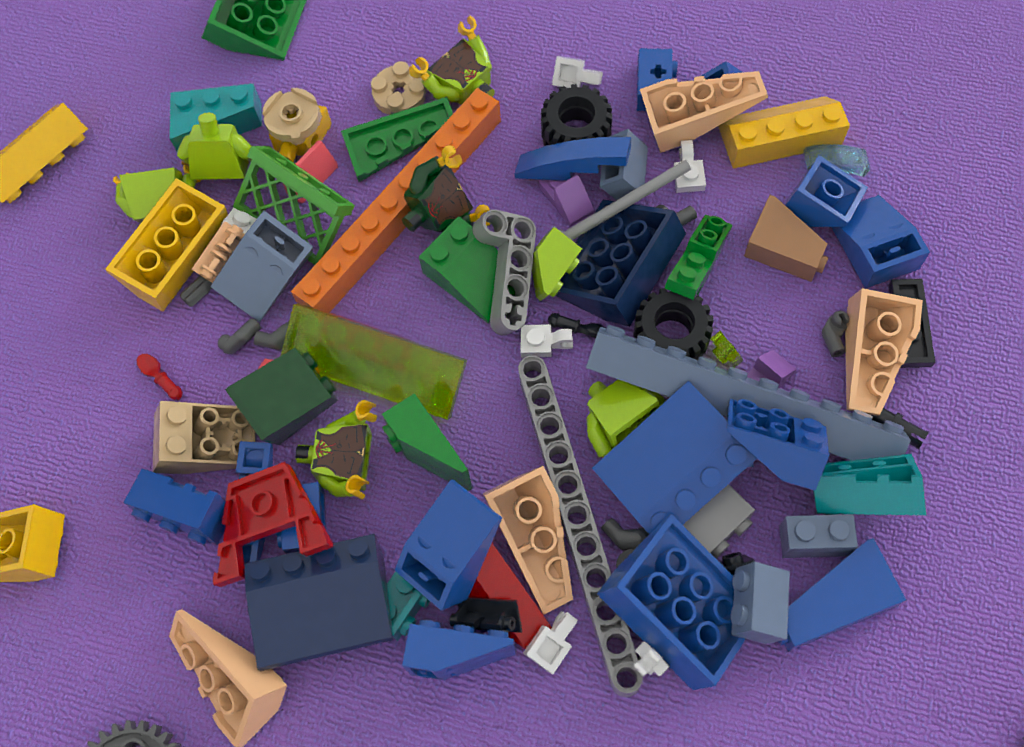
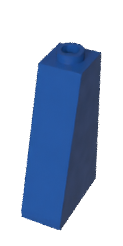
M874 537L864 542L788 606L787 640L778 641L781 646L785 644L788 652L895 608L906 601Z

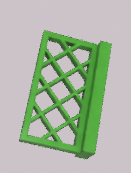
M251 146L247 157L252 159L233 207L255 218H258L263 210L266 211V209L274 207L277 220L286 227V224L295 222L298 235L306 242H308V239L317 237L319 244L317 255L312 253L308 261L315 265L330 249L344 216L351 215L355 205L270 146ZM259 168L265 171L268 183L259 185L257 179ZM283 183L286 185L289 198L280 200L276 184ZM269 187L273 203L264 205L260 190ZM252 192L257 206L254 209H250L244 204L248 194ZM305 198L308 201L310 213L301 215L297 199ZM290 202L294 218L285 220L281 204ZM326 213L333 218L329 228L324 231L319 214ZM312 217L316 233L306 235L302 219Z

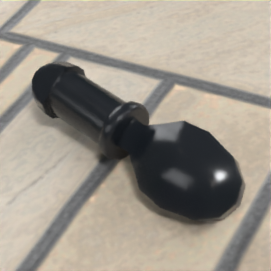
M552 313L548 316V323L552 327L572 329L574 334L582 333L596 338L600 327L606 328L598 323L582 325L580 320L560 316L558 313Z

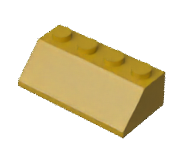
M823 96L740 114L719 125L718 128L734 169L840 146L844 142L850 124L841 102Z
M64 103L54 105L0 151V203H3L5 200L9 203L14 201L22 193L19 189L27 181L30 184L36 182L44 174L41 171L43 167L48 163L51 166L55 165L65 156L62 151L70 145L74 148L85 139L83 133L88 128Z
M176 178L105 270L138 298L163 312L193 273L191 269L221 227L224 219L228 216L226 207Z

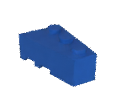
M141 469L123 502L133 510L131 513L133 517L149 523L151 518L160 522L159 527L174 534H177L178 530L189 533L187 538L200 545L205 546L207 541L218 545L225 531V525L222 524L225 500L217 492L209 490L205 494L195 490L196 486L186 483L184 486L174 482V479L149 470Z

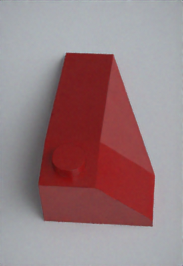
M491 543L469 598L517 600L523 631L521 633L508 632V638L514 639L516 644L526 649L542 625L547 626L549 629L552 627L496 547Z

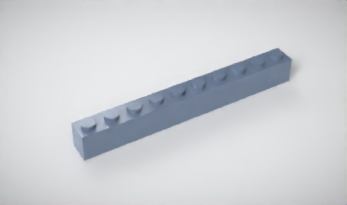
M607 325V328L600 327L586 365L587 369L671 397L689 381L725 417L728 415L730 399L736 401L745 399L755 403L760 408L767 410L780 409L787 412L791 417L802 420L804 418L817 420L823 426H826L829 453L849 460L903 455L906 453L911 442L906 432L903 431L904 427L892 421L886 420L884 424L873 421V417L863 411L854 410L853 413L841 410V405L831 400L822 399V402L809 399L810 395L799 389L791 388L790 392L778 388L779 384L770 379L760 378L757 381L748 378V373L738 368L729 367V370L716 367L717 362L709 358L699 356L698 360L687 357L685 356L686 352L673 346H668L667 349L655 346L656 341L648 337L637 336V339L626 336L625 330L612 325Z

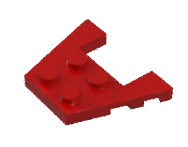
M282 462L228 483L222 519L225 531L223 542L218 544L217 556L220 557L218 573L214 572L213 585L223 587L245 579L243 545L296 526L300 554L309 556L333 547L330 536L291 465Z

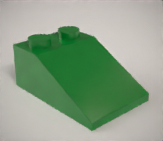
M458 216L419 256L422 272L489 324L498 250L492 245L479 242L474 237L473 227ZM507 285L508 292L515 296L514 288Z
M415 393L382 413L386 423L382 429L396 454L402 451L406 459L448 482L455 480L467 491L472 489L468 469Z

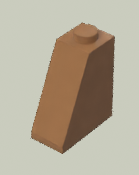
M769 195L749 239L744 257L812 282L816 272L822 274L829 258L823 255L827 243L779 199Z

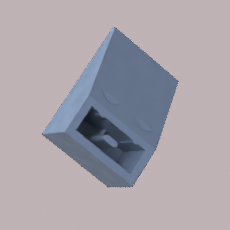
M263 210L246 232L210 287L260 323L312 255L313 246Z

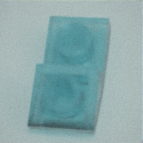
M836 144L807 146L804 149L807 170L818 155L847 174L865 177L871 169L865 149Z

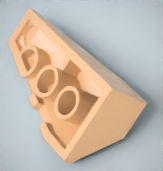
M759 71L724 74L721 78L704 79V76L694 77L692 81L678 82L677 78L667 79L640 89L660 153L681 146V141L695 140L768 98Z
M864 288L848 299L847 314L849 322L845 330L846 410H859L875 416L881 414L895 384L897 373L901 365L905 363L908 356L907 352L920 331L923 300Z
M544 466L510 479L483 493L489 508L502 517L499 528L543 615L573 600L559 509V497Z
M182 609L177 610L169 637L186 669H194L201 685L198 691L201 697H209L216 710L212 717L218 728L234 747H243L279 710L287 684L273 669L259 672L254 654Z

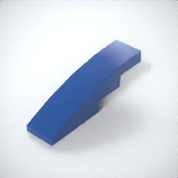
M598 137L544 146L521 154L514 176L518 179L567 181L572 178L573 172L598 174L601 165L627 166L632 146L631 137Z

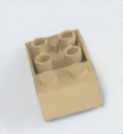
M160 401L154 413L153 472L191 474L236 469L240 441L255 442V431L237 406Z

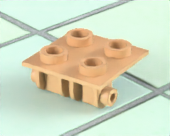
M224 221L191 270L213 283L244 237L243 230L235 224L232 226Z

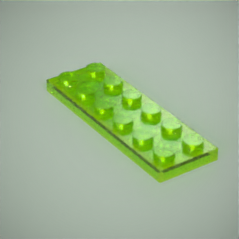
M299 303L293 304L281 355L293 348H297L303 353L308 351L319 366L315 370L321 377L326 375L332 381L396 403H400L415 393L429 414L446 420L452 416L467 359Z

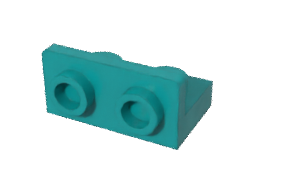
M395 571L387 583L393 638L399 641L402 635L405 637L408 635L409 625L416 624L417 619L414 617L420 608H426L431 601Z

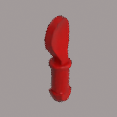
M150 354L138 356L136 359L137 366L143 374L148 377H154V383L158 384L168 394L169 398L173 400L182 398V389L167 376L166 372H161L160 362L157 358Z

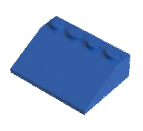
M687 381L596 463L592 469L639 524L650 534L669 514H672L682 525L686 523L757 458L726 431L727 420Z
M669 514L614 570L597 593L643 641H646L657 651L670 668L692 690L716 686L746 640L732 636L731 611L734 602V576L672 514Z

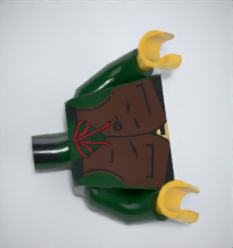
M445 146L440 158L435 156L414 169L409 188L404 193V199L411 211L402 218L405 227L412 232L420 226L436 232H443L458 216L473 226V222H476L483 213L490 210L487 205L483 204L479 205L475 213L471 214L470 211L473 207L452 171L453 168L459 167L462 163V158L459 154L449 158L456 153L453 146Z

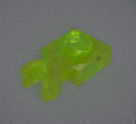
M721 331L710 338L715 346L712 352L723 365L729 362L735 368L743 361L736 348Z

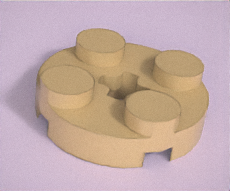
M396 62L393 66L383 69L371 80L374 103L380 111L387 115H391V112L398 113L424 104L427 92L426 87L421 83V77L414 78L409 74L410 66L406 62ZM398 87L404 88L403 93H400L398 91L393 93L394 89Z
M291 88L292 92L284 94L282 91L276 92L266 101L263 107L266 128L274 138L299 145L313 134L320 124L322 115L317 101L310 92L300 88ZM295 111L297 112V116L288 119L286 116L287 113L293 114Z

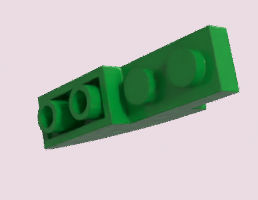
M705 214L689 239L685 252L668 277L664 289L694 300L696 294L699 295L731 231L732 224L725 222L720 217Z

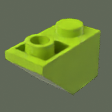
M555 227L544 235L534 249L532 276L536 298L540 301L549 295L553 298L563 285L560 281L565 272L570 274L580 262L577 256L582 248Z

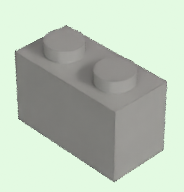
M728 484L684 523L683 526L717 559L730 546L727 540L736 533L740 537L753 524L750 518L755 509Z

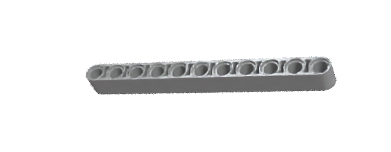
M527 356L520 361L518 366L520 385L546 472L559 497L561 522L610 685L617 695L631 697L640 689L643 680L642 675L634 667L638 662V658L627 624L616 613L613 619L607 621L600 619L596 613L599 607L606 606L607 604L597 595L601 587H591L587 582V578L592 574H599L606 582L611 576V572L546 364L538 356ZM532 370L540 373L535 378H529L525 374ZM538 398H546L549 401L544 406H538L533 403ZM550 425L558 429L552 435L542 432L544 427ZM556 454H562L567 458L562 464L553 463L550 459ZM564 483H571L576 487V490L571 494H565L560 491L559 487ZM573 513H581L585 516L586 520L576 525L572 524L568 517ZM583 543H589L594 546L596 551L590 556H584L578 552L577 548ZM612 638H619L624 642L626 649L620 654H614L608 650L606 643ZM622 671L631 672L636 679V684L631 688H623L618 684L616 676Z

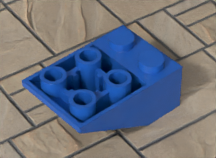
M880 195L860 201L845 227H831L865 289L919 270L930 253L916 227Z
M730 399L726 431L782 481L816 491L829 458L826 426L811 418H804L802 420L791 417L787 412L780 409L767 410L757 407L755 403L749 400L740 399L736 401Z
M450 480L404 544L395 571L441 611L467 600L502 517L455 480Z
M420 620L419 625H409L402 667L411 676L444 681L516 655V646L514 639L508 638L507 632L488 630V634L484 635L474 633V628L469 626L454 625L453 630L440 628V623Z

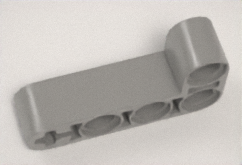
M489 210L476 220L472 229L474 237L479 242L499 247L490 325L496 334L506 336L522 328L526 322L536 227L533 221L525 216L500 210ZM486 221L493 225L494 232L487 228ZM514 228L520 231L522 239L516 236ZM511 256L518 261L519 267L512 264ZM507 285L514 288L515 297L508 292Z

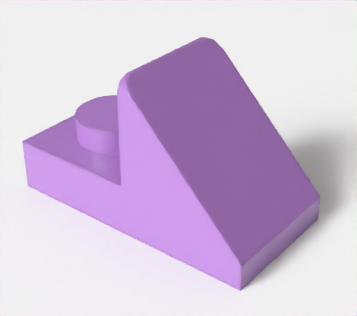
M578 175L567 181L538 180V187L570 227L594 213L592 203Z
M771 350L757 359L754 368L748 373L747 377L757 381L760 378H767L778 383V388H780L797 369L776 351Z

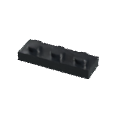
M892 279L889 283L890 294L923 300L920 331L907 352L908 356L905 363L900 368L932 367L936 362L923 279Z

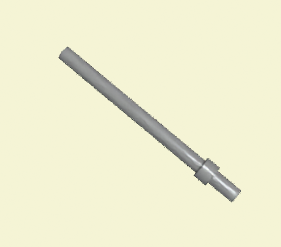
M685 159L564 232L560 231L569 239L574 240L690 171L691 167L688 161Z

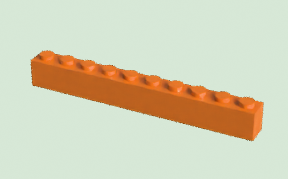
M479 88L475 89L292 289L291 293L300 309L320 323L326 318L327 314L334 309L406 228L402 218L411 209L404 199V193L409 188L414 169L435 156L440 158L443 148L449 145L453 146L456 150V153L449 158H453L458 154L462 158L461 165L452 169L453 173H455L501 122L500 103L498 100Z

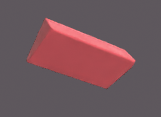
M320 140L295 163L322 183L338 168L336 160ZM283 184L285 191L288 194L286 185ZM305 198L297 199L301 204L306 201Z

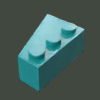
M253 83L170 93V141L176 151H178L184 136L190 135L192 127L199 124L198 117L204 113L215 114L218 124H232L239 135L262 126V103Z
M912 454L826 463L816 491L813 490L815 507L818 514L927 516L923 477Z

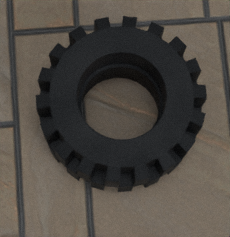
M571 84V88L563 86L559 88L558 93L553 91L550 94V99H545L543 108H541V135L544 146L571 140L611 136L612 107L610 103H607V97L605 95L600 96V91L596 88L590 90L588 85L577 87V84ZM571 120H581L588 123V125L574 128L565 125V123Z
M662 288L659 290L658 295L652 292L648 295L647 301L643 300L635 317L633 337L637 339V336L648 337L656 341L655 346L667 349L668 346L677 347L686 352L685 356L698 360L699 356L702 357L703 354H706L713 332V315H709L711 309L708 304L702 305L703 298L699 295L692 300ZM664 321H676L683 324L690 334L680 339H670L663 336L656 326Z

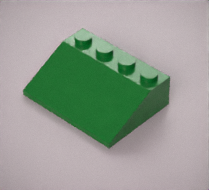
M216 0L202 39L226 50L284 61L306 0Z

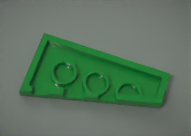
M447 97L341 130L358 182L427 143L453 115Z

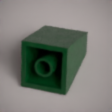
M293 348L225 389L260 439L276 445L282 444L338 401L333 394L337 390L326 375L321 378L315 370L319 365L308 351L303 353L297 348Z

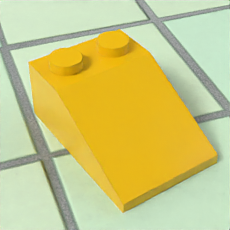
M35 504L0 512V582H33L55 577L60 543L63 536L64 514Z

